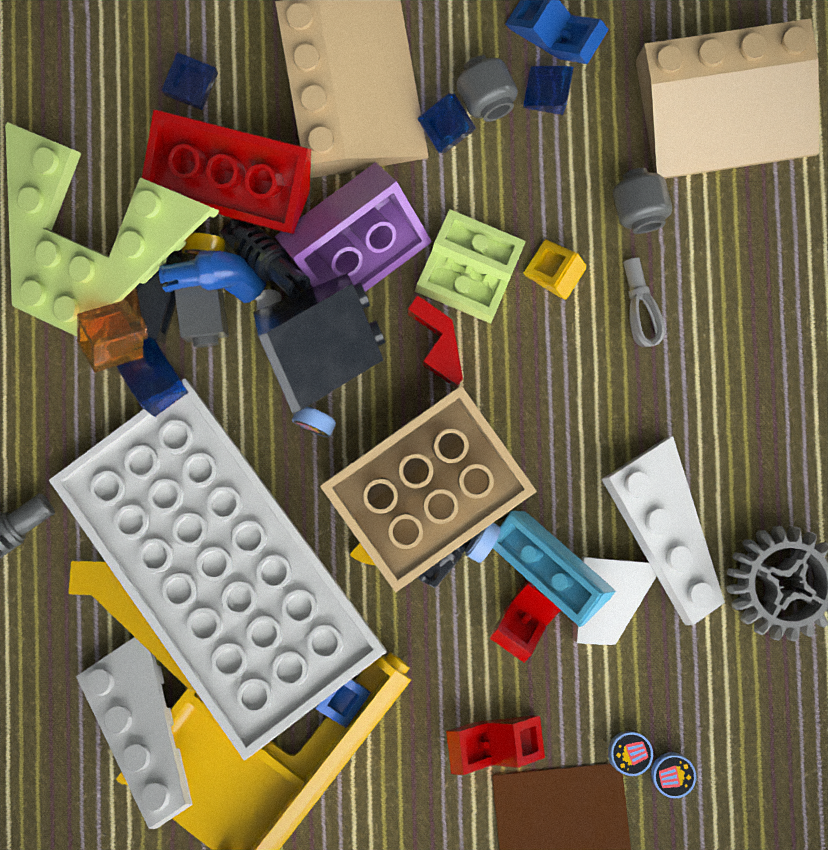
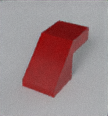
M417 296L408 308V316L440 337L424 359L423 366L457 389L463 380L453 320Z
M526 579L504 610L489 638L525 663L533 654L546 626L561 610Z
M540 715L473 722L446 731L451 774L466 775L492 765L519 768L545 758Z

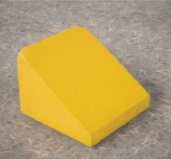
M545 239L523 274L556 296L566 300L586 270V264L578 253Z

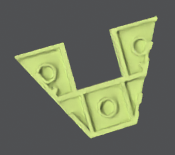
M7 122L5 125L12 306L74 336L88 339L101 326L106 316L114 314L124 304L122 300L139 283L145 284L159 271L161 265L166 264L167 257L172 252L180 251L187 244L185 239L209 216L214 218L218 214L219 210L140 178L110 256L104 255L52 231L81 153Z

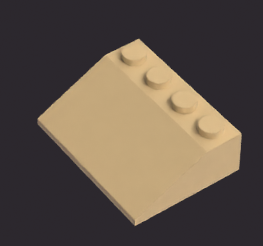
M401 0L275 1L300 146L311 149L310 178L363 170L375 162L379 166H386L428 158Z
M811 18L644 44L636 59V67L654 173H658L666 179L810 157L819 154L818 54Z
M462 385L320 486L395 593L537 492Z

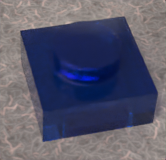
M177 52L161 90L165 96L203 110L218 71L216 67Z
M448 93L417 118L438 153H446L477 129L457 96Z

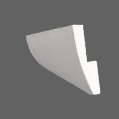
M582 557V561L612 586L616 592L583 627H579L574 622L572 639L576 643L616 644L657 576L649 562Z

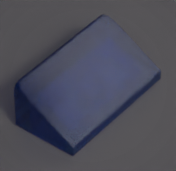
M146 330L112 341L104 346L140 406L153 417L159 415L188 393V390L157 342L148 337Z

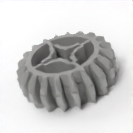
M773 526L771 536L765 530L757 531L758 545L752 540H744L743 546L748 552L747 556L735 552L732 557L735 561L741 563L740 569L729 568L727 571L729 576L738 578V584L727 586V592L740 594V597L735 599L731 605L735 610L746 609L741 616V621L745 624L755 622L754 632L763 635L769 630L770 638L778 641L783 637L784 633L787 639L791 641L798 640L800 631L805 636H813L815 631L813 622L820 627L825 628L828 626V621L823 615L825 611L828 612V557H825L828 553V543L821 542L816 544L817 535L815 533L806 532L802 536L800 528L793 526L789 528L787 533L782 526ZM784 548L793 549L790 558L785 557L783 562L775 568L762 563L765 558L777 550ZM806 561H808L813 571L814 589L806 582L805 574L809 567ZM771 574L789 577L786 580H790L791 586L799 590V592L781 589L784 586H780L779 580L771 576ZM756 576L765 584L766 591L762 599L765 602L764 606L761 605L756 594ZM799 599L807 602L806 606L799 612L787 617H777L779 611L786 609L791 601Z

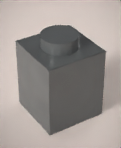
M199 285L175 290L180 337L187 342H193V347L200 348L218 345V338L229 337L223 289L207 291Z

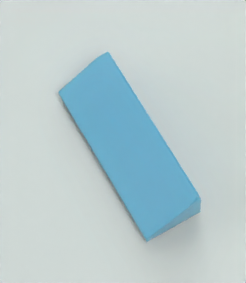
M511 511L500 526V534L493 549L579 627H583L616 592L612 586L527 512Z

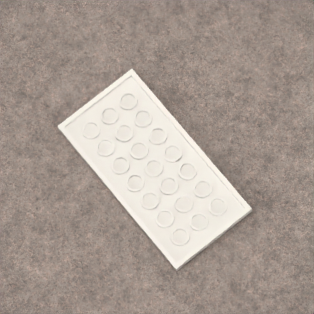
M184 378L49 480L243 760L251 757L388 652L187 379Z

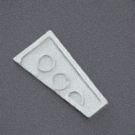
M673 436L665 438L604 477L602 481L685 625H694L725 602Z
M134 637L76 677L148 828L157 829L193 804L179 748H176L171 729L174 722L171 709L166 707L162 689L164 678L161 666L157 665L155 656Z

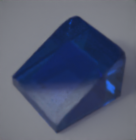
M530 66L523 108L563 115L568 102L574 67Z

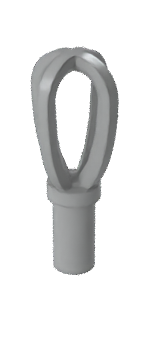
M631 258L623 262L630 288L628 293L631 299V331L634 341L639 346L651 347L658 345L665 335V324L657 303L650 295L649 287H646L640 258ZM641 299L647 307L655 330V337L652 339L646 338L642 331L639 316V300Z

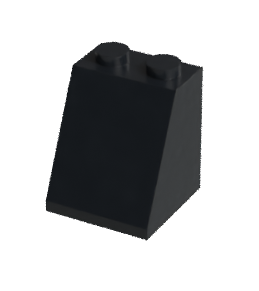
M347 273L310 288L306 292H301L302 296L297 299L288 297L253 312L258 337L292 413L301 411L383 361L379 346L386 344L377 321L368 323L363 310L370 307L367 295L361 282L353 285Z

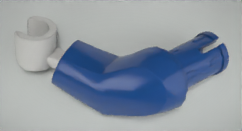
M205 250L200 251L194 260L169 265L163 264L159 267L160 283L168 282V284H164L162 287L165 292L199 285L207 291L224 288L243 303H249L255 299L257 301V310L282 300L279 292L271 289L264 290L266 281L258 277L248 263L236 254Z

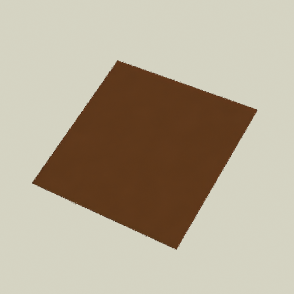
M611 763L492 775L499 850H631L623 774L617 771Z

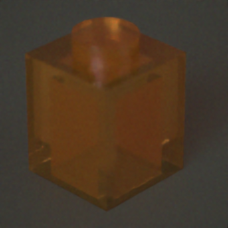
M126 300L77 314V342L94 373L143 358V340L148 337L146 324L141 315L133 313Z

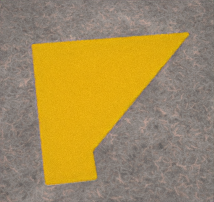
M72 561L69 594L92 595L190 691H193L194 688L107 563Z

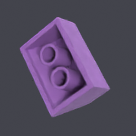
M376 162L300 217L293 234L280 232L275 236L279 244L288 253L296 268L310 278L311 288L347 273L353 285L361 282L364 291H367L432 242L397 181Z

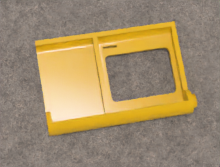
M392 652L387 657L382 655L365 668L355 679L367 688L371 694L346 728L326 716L296 754L287 753L271 740L246 760H243L195 689L193 691L187 689L171 709L174 722L171 729L175 746L181 752L193 805L172 819L211 850H280L410 683L411 678L406 674L410 667ZM121 772L116 780L122 785H128Z

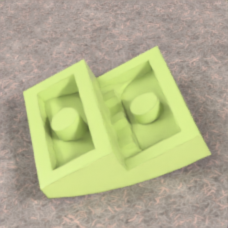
M449 209L434 242L432 252L418 280L415 292L491 323L526 241Z

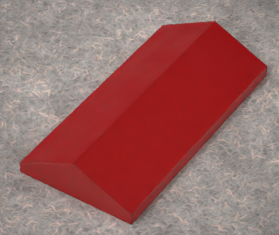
M153 109L142 172L143 179L217 209L220 215L290 234L294 233L310 193V148Z

